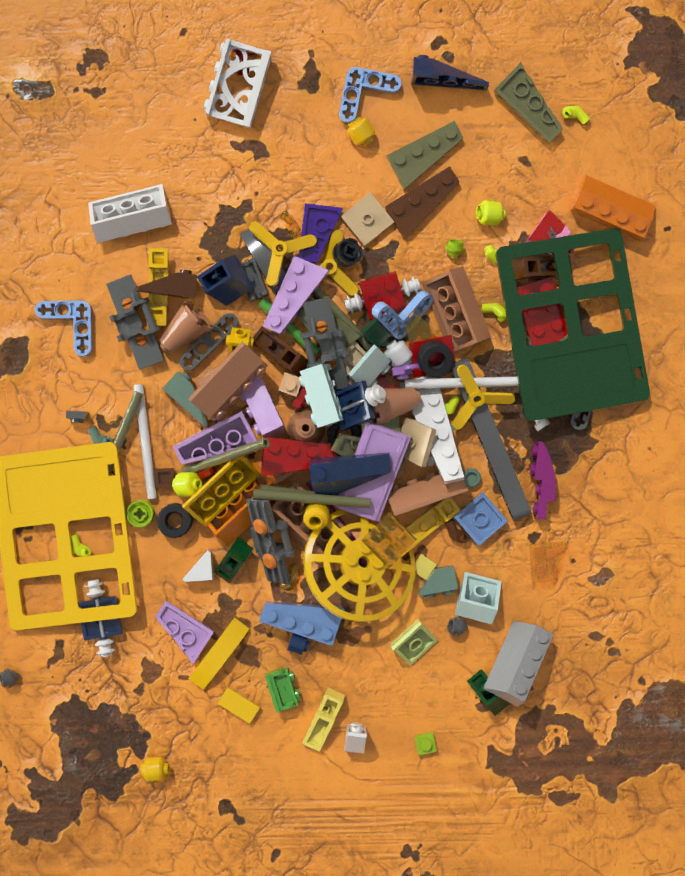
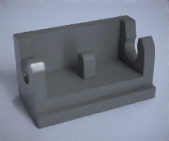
M251 258L245 263L241 262L254 287L253 290L247 293L250 302L268 296L255 259Z

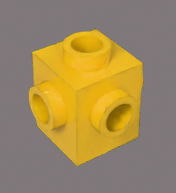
M232 327L231 334L226 337V346H229L228 356L242 341L250 349H253L254 338H251V330Z

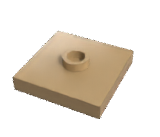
M371 192L341 215L343 221L364 247L394 223L393 219Z
M405 417L401 432L411 436L403 458L421 467H426L436 429Z

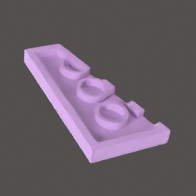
M294 256L263 327L282 335L296 317L297 312L303 306V302L308 301L307 299L316 291L320 282L330 271Z

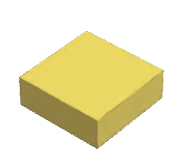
M420 554L415 561V573L426 580L437 564L423 554Z

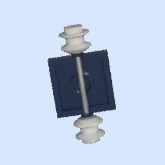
M359 381L335 392L336 397L339 398L344 419L339 421L340 430L347 431L374 419L375 415L372 406L385 402L386 392L384 388L377 384L372 388H368L366 381Z
M99 579L90 580L88 585H85V587L89 588L86 596L94 598L79 602L80 608L117 605V596L98 597L105 593L100 587L104 582H100ZM121 619L81 623L84 640L100 638L95 646L99 647V651L96 654H100L101 657L111 656L115 649L111 648L110 644L114 641L107 639V636L123 633Z

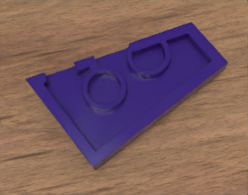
M305 203L301 237L311 234L316 237L317 241L314 246L300 249L298 258L310 263H318L343 208Z

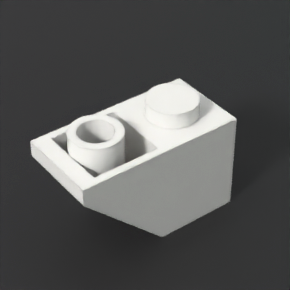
M352 722L351 725L347 724L345 751L364 753L367 732L366 726H363L362 723Z

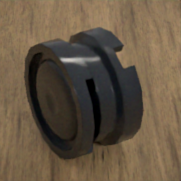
M353 238L343 239L334 246L332 256L336 264L346 268L361 260L363 250L362 246H359L357 240Z

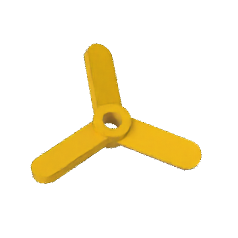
M254 221L249 226L250 231L272 251L266 278L269 286H276L278 284L283 259L287 253L314 246L317 241L316 237L311 234L285 242L278 241L260 223ZM281 247L283 251L278 252L276 248Z
M334 230L331 233L325 261L317 264V266L326 269L327 264H332L333 269L329 270L328 275L349 295L354 296L355 293L359 292V287L337 266L332 256L334 246L343 239L342 231Z
M460 365L457 368V374L468 393L469 399L453 420L452 426L456 430H460L477 407L483 404H512L515 401V396L512 393L482 392L478 388L469 368L466 365Z

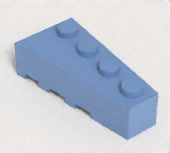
M266 601L259 622L333 646L342 618L335 616L322 605ZM337 606L339 609L345 610L344 607Z

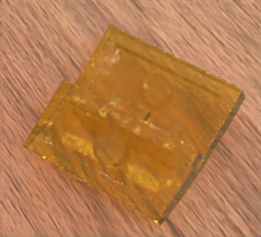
M388 512L362 539V542L388 568L393 566L399 557L416 541V538L391 512Z

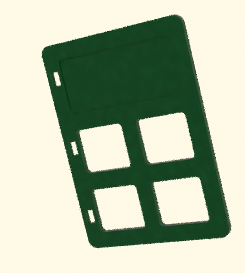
M612 228L503 246L497 249L495 256L523 414L528 421L639 402L649 398L650 390L624 242L619 229ZM607 244L614 278L608 281L574 285L568 251L570 249ZM617 250L620 252L621 261L619 262L615 261L614 251ZM552 253L559 288L519 295L514 275L513 259ZM615 294L619 303L622 330L587 337L583 336L577 302L579 300ZM561 304L568 334L567 340L528 346L521 312L526 309ZM630 308L631 320L626 321L624 310ZM640 367L642 379H636L635 368Z

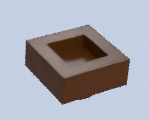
M174 468L154 469L155 488L172 487V482L175 478Z

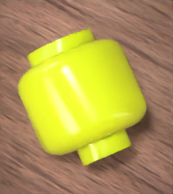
M484 200L476 208V219L482 225L498 226L505 219L506 211L500 202Z
M180 472L173 479L172 487L178 496L192 497L202 487V481L195 472Z

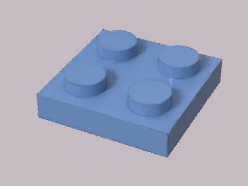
M483 492L453 516L478 546L508 522Z

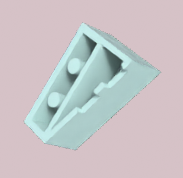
M320 364L300 371L301 376H299L302 387L306 389L307 395H305L308 406L312 408L311 418L314 425L317 424V428L344 420L339 398L336 397L333 388L335 387V381H331L328 372L332 370L330 364Z

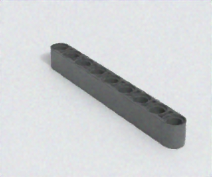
M467 357L453 363L451 373L454 378H459L457 368L460 365H466L473 378H476ZM458 388L465 404L469 399L468 393L465 388ZM483 404L475 409L470 419L511 518L515 522L532 515V512L488 405Z

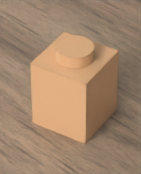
M285 372L278 391L297 397L301 388L299 377Z

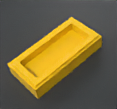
M230 687L226 688L217 703L249 724L260 708L259 705Z

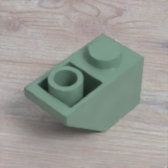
M448 565L434 568L419 588V595H423L424 598H430L439 592H442L443 595L454 593V590L458 589L454 566Z

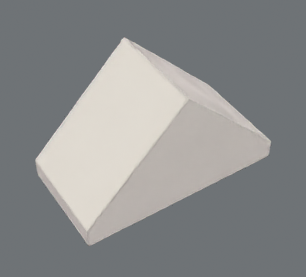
M210 549L206 551L182 580L191 582L214 579L213 558Z

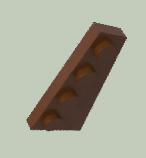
M450 166L385 206L386 211L393 219L404 240L460 183Z

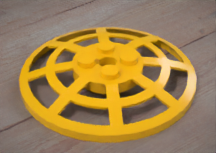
M340 509L329 515L326 527L333 535L326 545L324 554H312L314 543L321 530H313L308 538L303 558L306 581L317 601L335 616L353 622L379 620L397 610L406 600L412 589L416 571L413 548L409 551L411 565L401 563L399 553L390 543L402 531V528L393 519L384 513L381 515V518L395 528L390 534L378 526L369 524L368 518L360 516V522L348 524L339 529L331 520L340 515L350 513ZM361 528V539L351 541L344 534L351 529ZM369 529L384 537L378 545L369 540ZM339 539L345 545V548L342 550L341 555H330L334 543ZM389 544L394 552L396 562L386 561L383 550ZM361 557L367 561L365 568L359 565L358 561ZM312 562H323L325 574L331 586L323 592L320 591L314 579ZM330 563H339L343 575L338 580H335L332 574ZM385 569L395 570L393 580L389 586L382 579ZM401 571L409 572L410 579L402 597L397 600L392 590L398 583ZM348 581L357 585L358 596L348 593L342 586ZM376 583L382 592L375 596L366 597V586ZM337 592L345 599L357 602L355 614L339 609L328 598ZM386 597L391 604L390 608L380 613L363 615L365 603L376 602Z

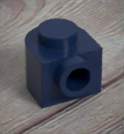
M292 633L287 650L302 655L303 652H307L310 641H307V637Z

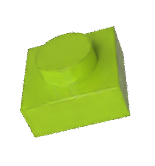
M433 731L414 735L418 756L437 752Z

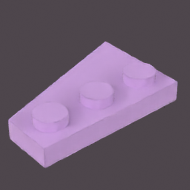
M167 600L155 616L168 634L176 641L180 649L188 656L192 664H194L214 633V630Z

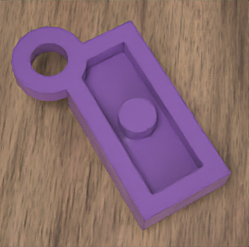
M419 364L392 368V379H396L397 382L405 381V379L411 377L413 369L420 368Z

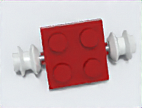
M394 271L359 282L363 297L360 298L355 293L354 298L350 299L347 296V300L344 303L347 312L351 311L352 314L355 309L361 312L363 305H365L371 320L375 318L372 315V309L378 302L383 301L395 312L404 310L406 305L402 293L410 297L411 292L417 294L421 288L418 278L414 279L413 276L410 281H406L404 278L400 286L397 273Z

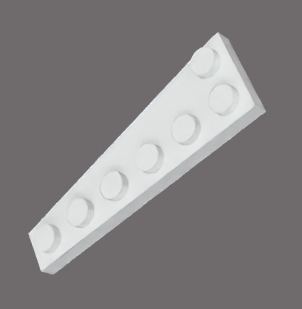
M424 376V377L415 378V379H437V378H436V377H430V376ZM405 381L399 382L400 388H405ZM440 388L415 389L420 392L421 402L419 407L411 411L416 421L436 429L430 453L434 458L444 483L449 484L464 480V474Z

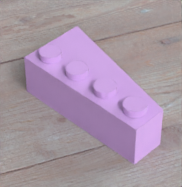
M257 377L252 382L251 388L243 392L240 397L243 402L247 401L249 407L246 410L249 417H254L257 423L254 425L258 436L262 434L264 438L279 439L287 435L288 432L281 421V417L273 404V400L265 387L266 385L262 377Z

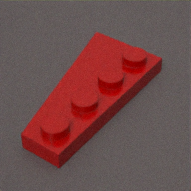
M265 437L269 440L270 446L263 449L260 476L309 470L312 458L338 457L340 455L331 451L333 445Z

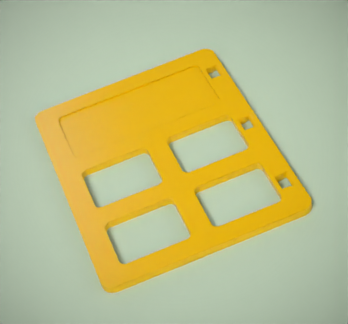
M105 442L0 456V551L9 625L13 630L125 618L136 614L137 601L118 448L115 443ZM109 464H114V476L109 474ZM110 517L114 552L74 557L69 523L74 520ZM54 524L58 559L19 564L17 562L14 529ZM116 524H122L123 535H117ZM116 568L121 603L117 605L80 608L76 573ZM60 575L65 609L58 612L25 615L23 612L20 580ZM129 582L130 594L124 595L123 584Z

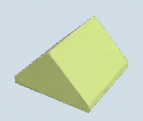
M417 619L390 645L393 651L411 666L438 639Z

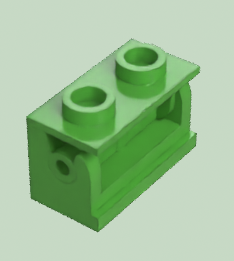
M288 666L267 672L265 678L276 713L295 707V705L299 706L298 700H301L298 688L294 689L293 682L295 677L293 671H289Z

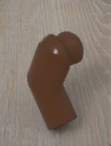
M454 519L445 522L449 537L459 543H467L469 541V534L457 529Z

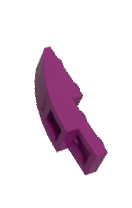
M536 441V445L532 447V456H535L534 464L530 465L532 479L539 480V484L536 483L535 495L538 496L537 503L534 502L533 514H535L537 519H545L547 501H555L556 481L548 450L542 441Z

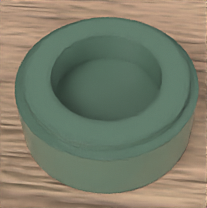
M468 468L463 472L466 486L475 487L480 483L481 475L478 470Z

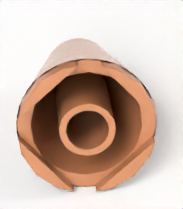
M185 301L161 336L160 346L165 352L168 353L170 351L174 353L213 329V327H210L212 325L203 312L200 309L195 310L192 308L194 306L193 303Z
M384 388L386 392L385 402L372 406L375 415L372 422L383 425L419 407L421 402L420 392L414 388Z
M303 409L291 416L287 425V431L291 440L319 443L324 437L325 426L317 428V424L314 425L311 418L312 410ZM308 424L310 427L309 431L304 432L302 426Z

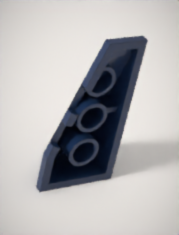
M418 55L413 58L411 85L487 91L489 87V82L429 58L427 55Z
M390 452L312 458L309 464L314 493L323 495H338L391 473Z

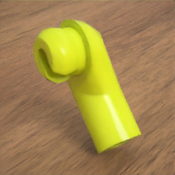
M452 395L449 403L444 404L447 416L454 414L461 400L460 397Z

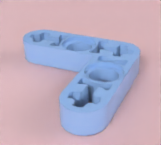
M358 67L350 68L344 85L339 111L340 120L343 123L349 124L356 119L362 88L395 94L401 88L400 78L394 74ZM354 72L358 73V76L361 77L357 78L355 84L359 88L352 86L353 78L350 75H354ZM371 76H377L379 83L371 85L368 79ZM382 77L386 78L385 82L391 83V80H395V84H398V86H394V89H391L389 84L384 83V87H381ZM348 91H355L357 98L350 101L347 99L346 93ZM348 105H356L355 107L351 106L350 113L353 116L346 119L342 113H346Z
M420 291L399 316L383 301L378 302L372 309V315L392 336L402 339L432 305L433 296L426 291Z
M82 300L41 301L37 303L35 313L42 319H73L74 351L83 357L91 354L93 349L92 307L89 303ZM55 304V316H53V312H46L45 315L40 312L43 305L46 308L53 309L52 305ZM63 304L69 308L66 315H60L58 311L59 307ZM82 304L88 309L84 311V318H88V321L78 320V317L82 318L81 312L78 311ZM82 323L88 326V331L85 334L78 332V326ZM78 336L88 337V340L84 339V344L88 346L84 353L78 349L79 346H82V340H78Z

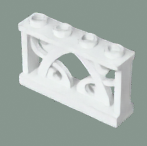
M226 38L225 43L222 42L219 54H222L220 62L217 61L214 68V73H216L215 80L210 82V98L205 100L203 110L206 111L205 114L207 116L251 129L273 54L271 51ZM234 49L240 50L243 54V62H240L237 55L236 59L231 61L229 59L230 52ZM246 51L261 55V60H248ZM226 63H227V65L230 66V68H228L226 71H224L225 66H226ZM247 68H250L249 73L255 71V77H248ZM243 69L245 80L253 88L252 90L241 91L234 99L228 89L226 80L234 73ZM219 87H221L223 94H218ZM243 95H246L248 97V102L243 103L241 100L239 104L238 100ZM221 99L223 101V105L220 107H225L228 102L231 106L227 111L220 113L215 108L217 100ZM235 109L244 116V119L240 120L228 115Z

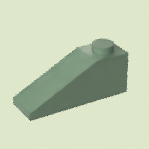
M177 372L162 389L204 427H208L209 422L206 415L188 399L196 391L191 383L192 378L186 372L182 374Z

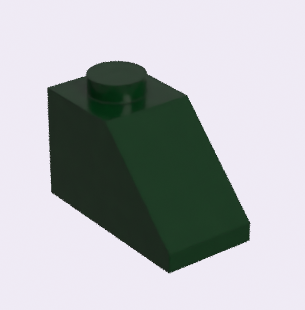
M376 318L361 330V333L377 347L381 346L384 348L391 341L389 339L391 334Z
M237 538L214 572L230 583L254 548L240 538Z
M481 669L468 679L467 682L486 707L496 716L510 704L508 701L483 689L488 676Z

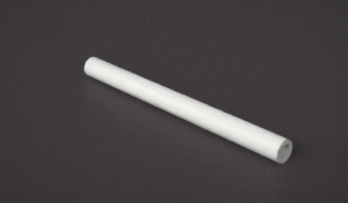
M517 377L474 378L478 387L519 386ZM460 378L405 379V388H465Z
M143 384L134 385V391L144 394ZM143 395L137 409L147 499L157 498L145 395Z

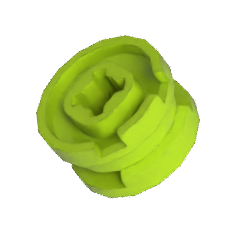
M138 500L129 505L126 516L133 526L143 527L152 522L155 511L152 504L148 501Z

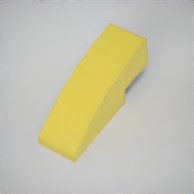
M329 687L327 688L302 742L303 745L320 752L343 704L344 694Z

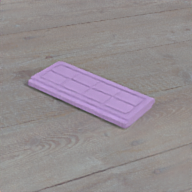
M367 421L354 455L390 452L391 473L339 494V496L370 498V508L337 505L335 507L374 521H379L411 436Z

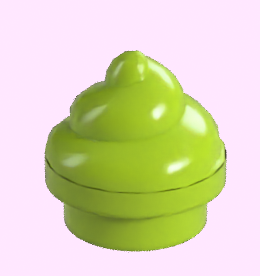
M449 239L448 244L445 246V250L453 260L461 255L465 248L463 241L458 239Z

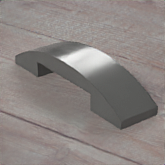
M247 229L240 236L265 278H267L272 251L250 229ZM281 268L278 284L271 286L275 295H277L286 275L283 268Z

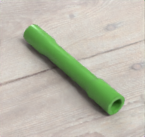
M265 297L258 306L268 315L272 303ZM290 323L286 331L305 349L303 338L300 337L302 332L293 323ZM311 340L314 355L316 356L321 351V348Z

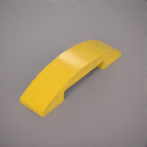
M149 248V282L169 276L168 249ZM149 293L148 304L156 325L167 326L168 296Z
M451 497L443 499L402 530L390 543L402 557L461 510Z
M234 617L188 679L204 690L250 628Z

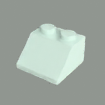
M373 345L350 371L348 377L355 383L366 381L367 387L372 388L378 382L376 377L380 373L384 375L389 370L390 366L388 364L391 360L377 346Z
M464 572L457 598L455 615L492 624L498 611L502 581Z

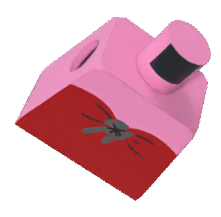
M548 210L526 240V243L569 236L571 231L552 211Z

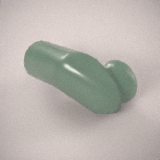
M96 426L87 429L94 444L113 442L111 437L101 435Z

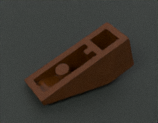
M568 255V257H569V262H570V268H571V259H570V255ZM554 256L523 257L512 261L515 280L557 276Z
M181 269L178 273L135 287L134 291L192 299L195 298L197 275L192 274L191 270Z
M263 326L254 335V344L296 376H301L300 371L307 368L308 360L302 354Z

